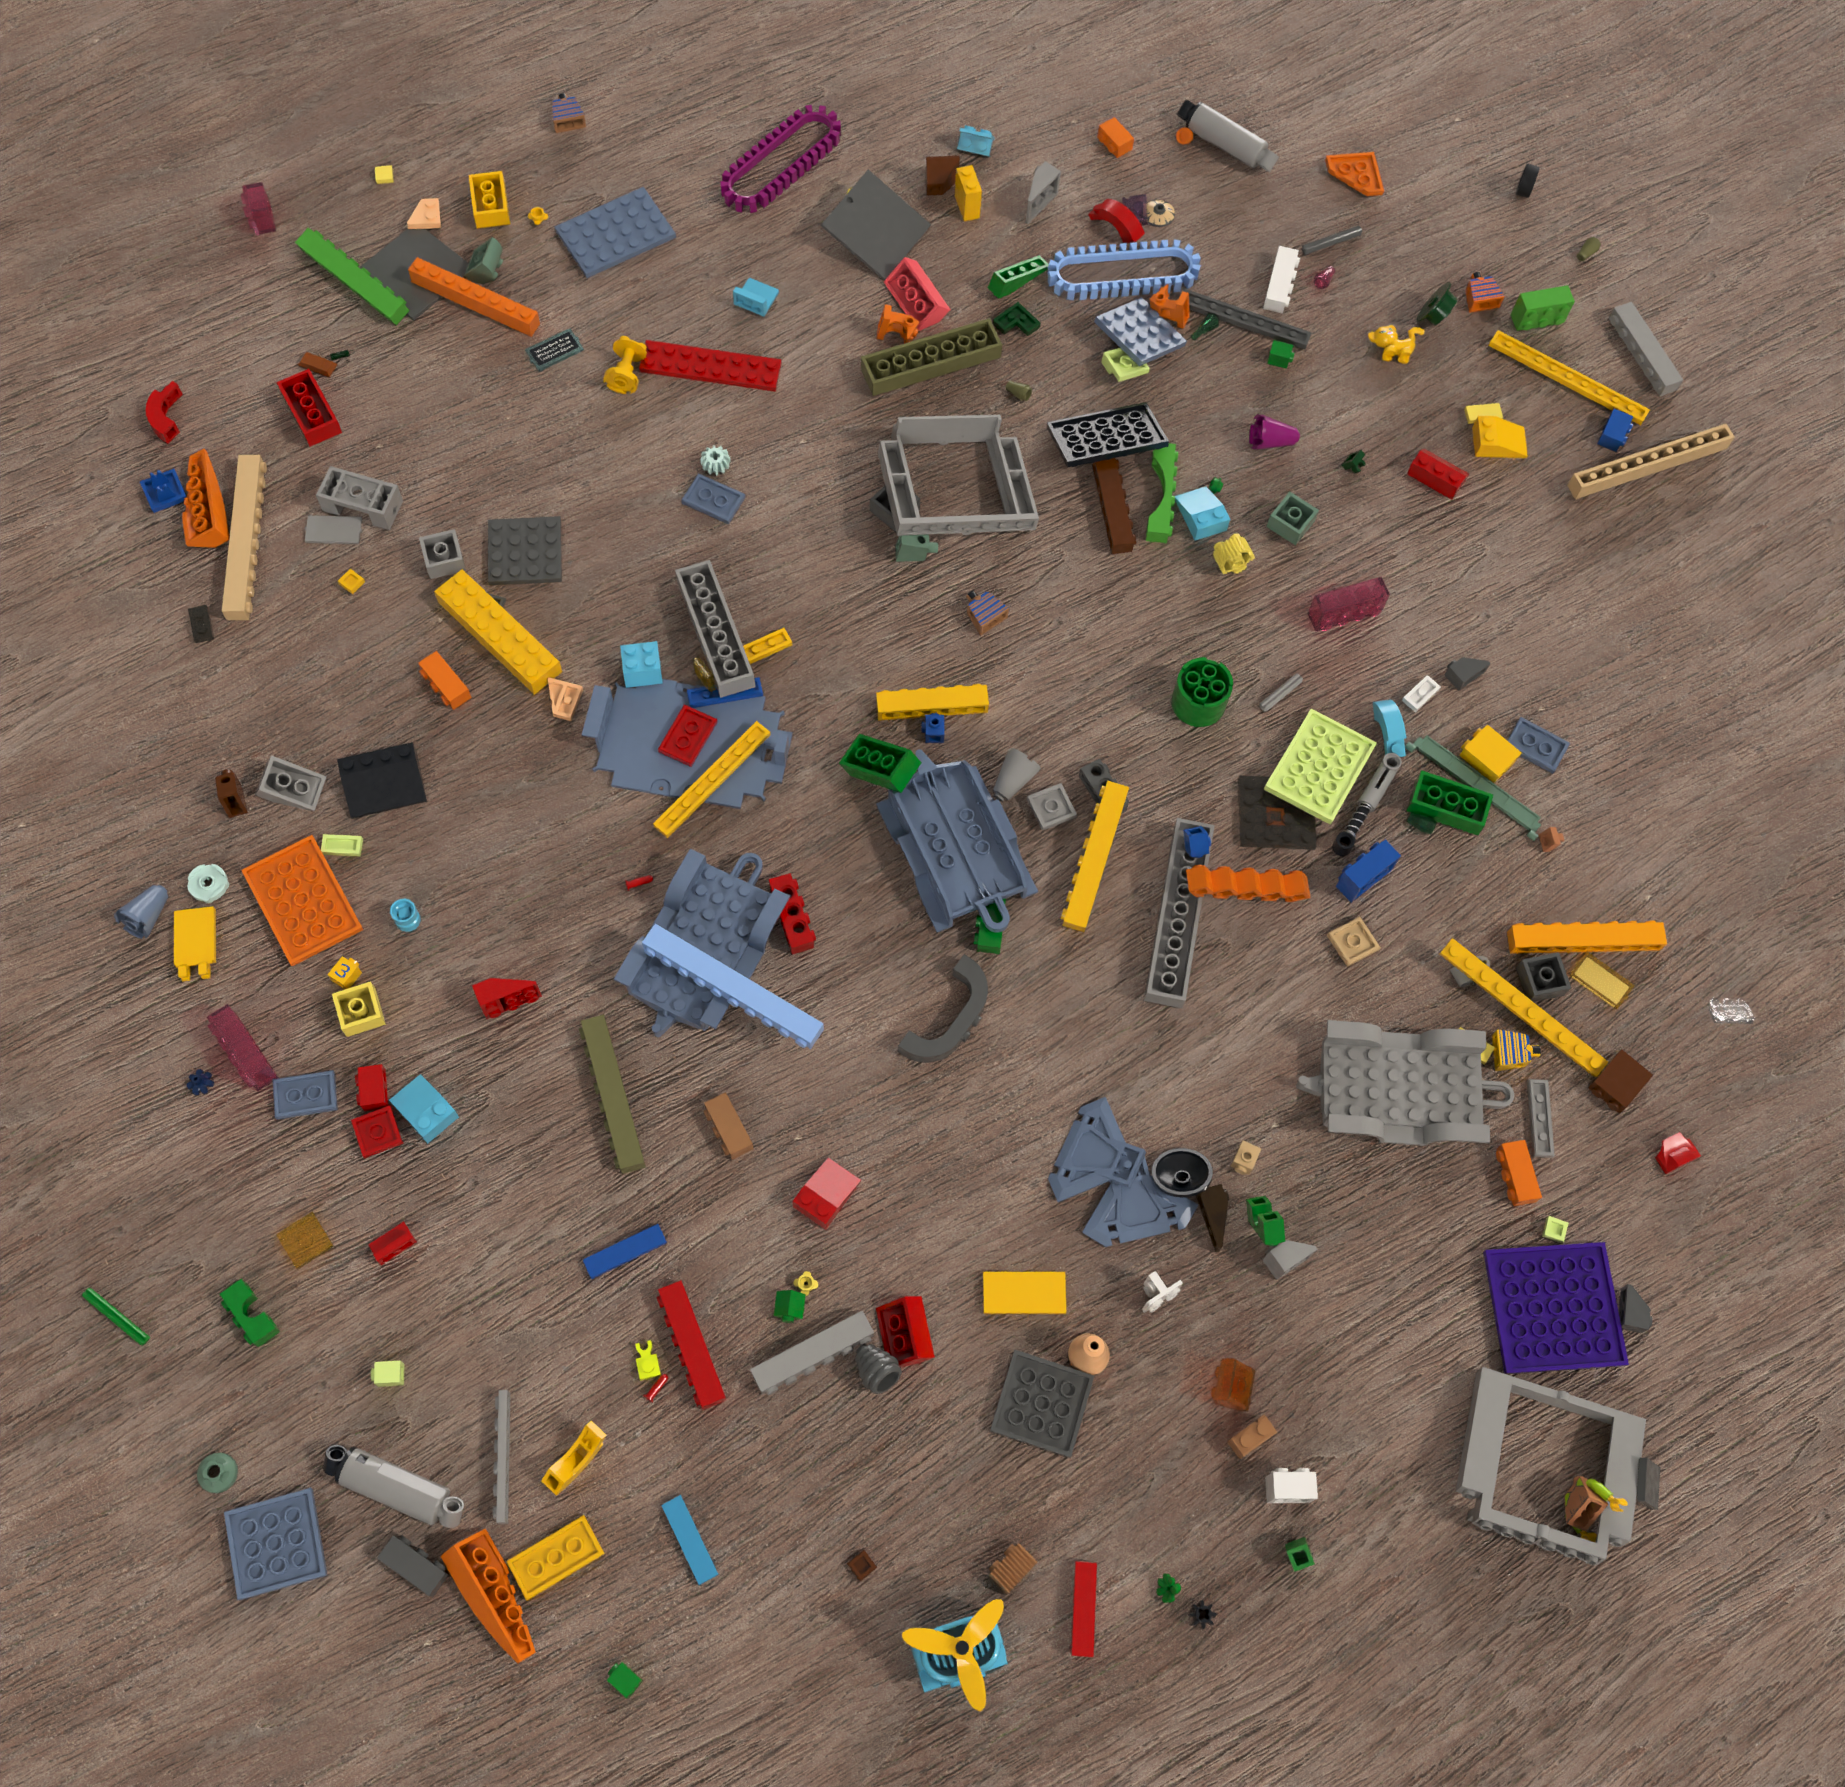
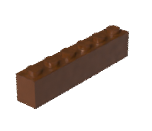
M1112 458L1110 460L1092 463V469L1111 555L1132 552L1134 545H1136V535L1132 534L1133 522L1128 516L1130 512L1129 505L1125 503L1126 491L1122 489L1123 478L1122 474L1118 472L1119 460Z

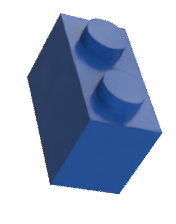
M1613 409L1597 444L1617 452L1619 447H1623L1628 437L1625 435L1626 433L1629 434L1633 427L1631 423L1633 416Z

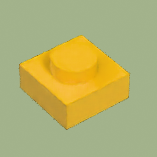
M349 569L338 580V583L351 594H354L365 583V580L352 569Z

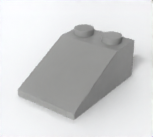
M1046 161L1041 166H1037L1034 171L1027 205L1026 224H1029L1058 195L1061 171Z
M271 756L265 765L255 796L274 803L314 812L327 776Z

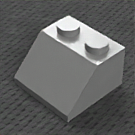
M1285 1240V1242L1279 1243L1276 1246H1270L1265 1252L1266 1256L1263 1262L1276 1280H1278L1309 1259L1318 1249L1313 1245Z

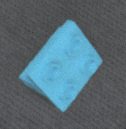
M970 126L960 128L958 150L990 156L992 142L995 139L991 135L992 132L984 129L977 132L974 127Z

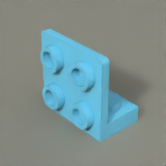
M748 278L742 289L739 287L734 288V305L764 317L779 294V290Z

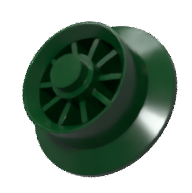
M1450 282L1443 284L1428 299L1417 316L1416 320L1418 322L1426 318L1436 326L1451 313L1458 298L1449 291L1451 287Z

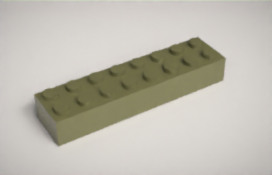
M990 318L861 356V371L872 396H876L1001 358L1002 343Z

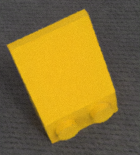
M1477 416L1472 427L1475 457H1528L1523 426L1496 416Z

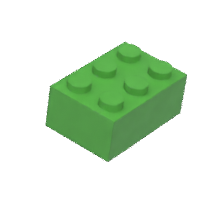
M1568 285L1520 293L1510 316L1517 331L1538 327L1543 328L1549 325H1560L1565 322L1575 300Z

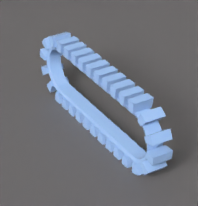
M1175 239L1172 247H1168V240H1161L1160 248H1157L1158 241H1151L1149 249H1147V241L1140 242L1139 250H1137V242L1130 243L1129 251H1126L1127 243L1119 244L1118 251H1116V244H1109L1108 252H1106V245H1099L1098 253H1095V246H1088L1087 254H1085V246L1078 247L1077 255H1074L1075 247L1067 248L1066 257H1064L1061 251L1055 253L1054 261L1050 259L1047 282L1049 287L1055 285V294L1060 296L1063 290L1068 292L1067 300L1073 301L1075 293L1079 292L1080 300H1087L1088 292H1090V299H1097L1098 291H1101L1100 298H1107L1109 290H1111V297H1118L1119 289H1122L1121 297L1129 295L1130 288H1132V296L1139 295L1140 287H1142V295H1148L1152 286L1153 294H1156L1161 286L1164 287L1167 284L1169 286L1168 293H1170L1171 285H1173V292H1180L1182 283L1189 289L1193 286L1194 279L1197 280L1201 267L1199 265L1201 258L1199 253L1192 255L1194 247L1189 243L1183 250L1179 248L1181 240ZM1167 256L1179 257L1188 266L1187 272L1176 276L1078 284L1065 281L1059 274L1060 269L1069 264Z

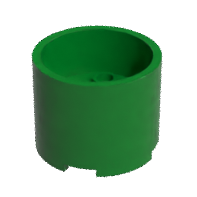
M1207 657L1195 658L1184 664L1178 674L1171 697L1172 709L1181 721L1194 727H1206L1220 720L1225 712L1233 688V678L1228 668L1221 662L1217 663L1213 660H1208Z

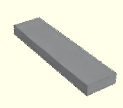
M1528 1079L1527 1092L1532 1154L1536 1158H1553L1555 1154L1548 1080Z

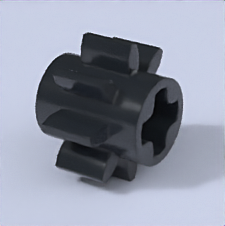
M1203 1600L1199 1602L1200 1607L1192 1604L1191 1607L1194 1611L1188 1614L1189 1617L1194 1619L1192 1625L1201 1624V1629H1205V1623L1212 1626L1214 1623L1211 1618L1217 1615L1211 1611L1212 1604L1204 1606ZM1205 1610V1617L1207 1619L1204 1618L1200 1620V1613L1198 1611Z

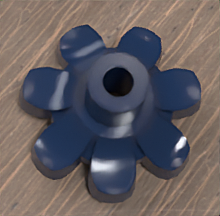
M198 1069L196 1075H189L191 1081L186 1084L187 1088L192 1089V1093L196 1096L199 1095L200 1091L202 1094L208 1093L207 1086H214V1081L209 1080L212 1074L210 1072L204 1073L202 1069Z

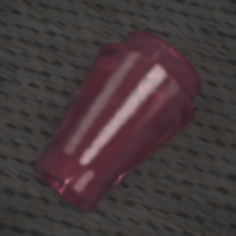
M1328 266L1316 274L1314 277L1315 286L1319 289L1327 288L1335 274V269L1332 266Z

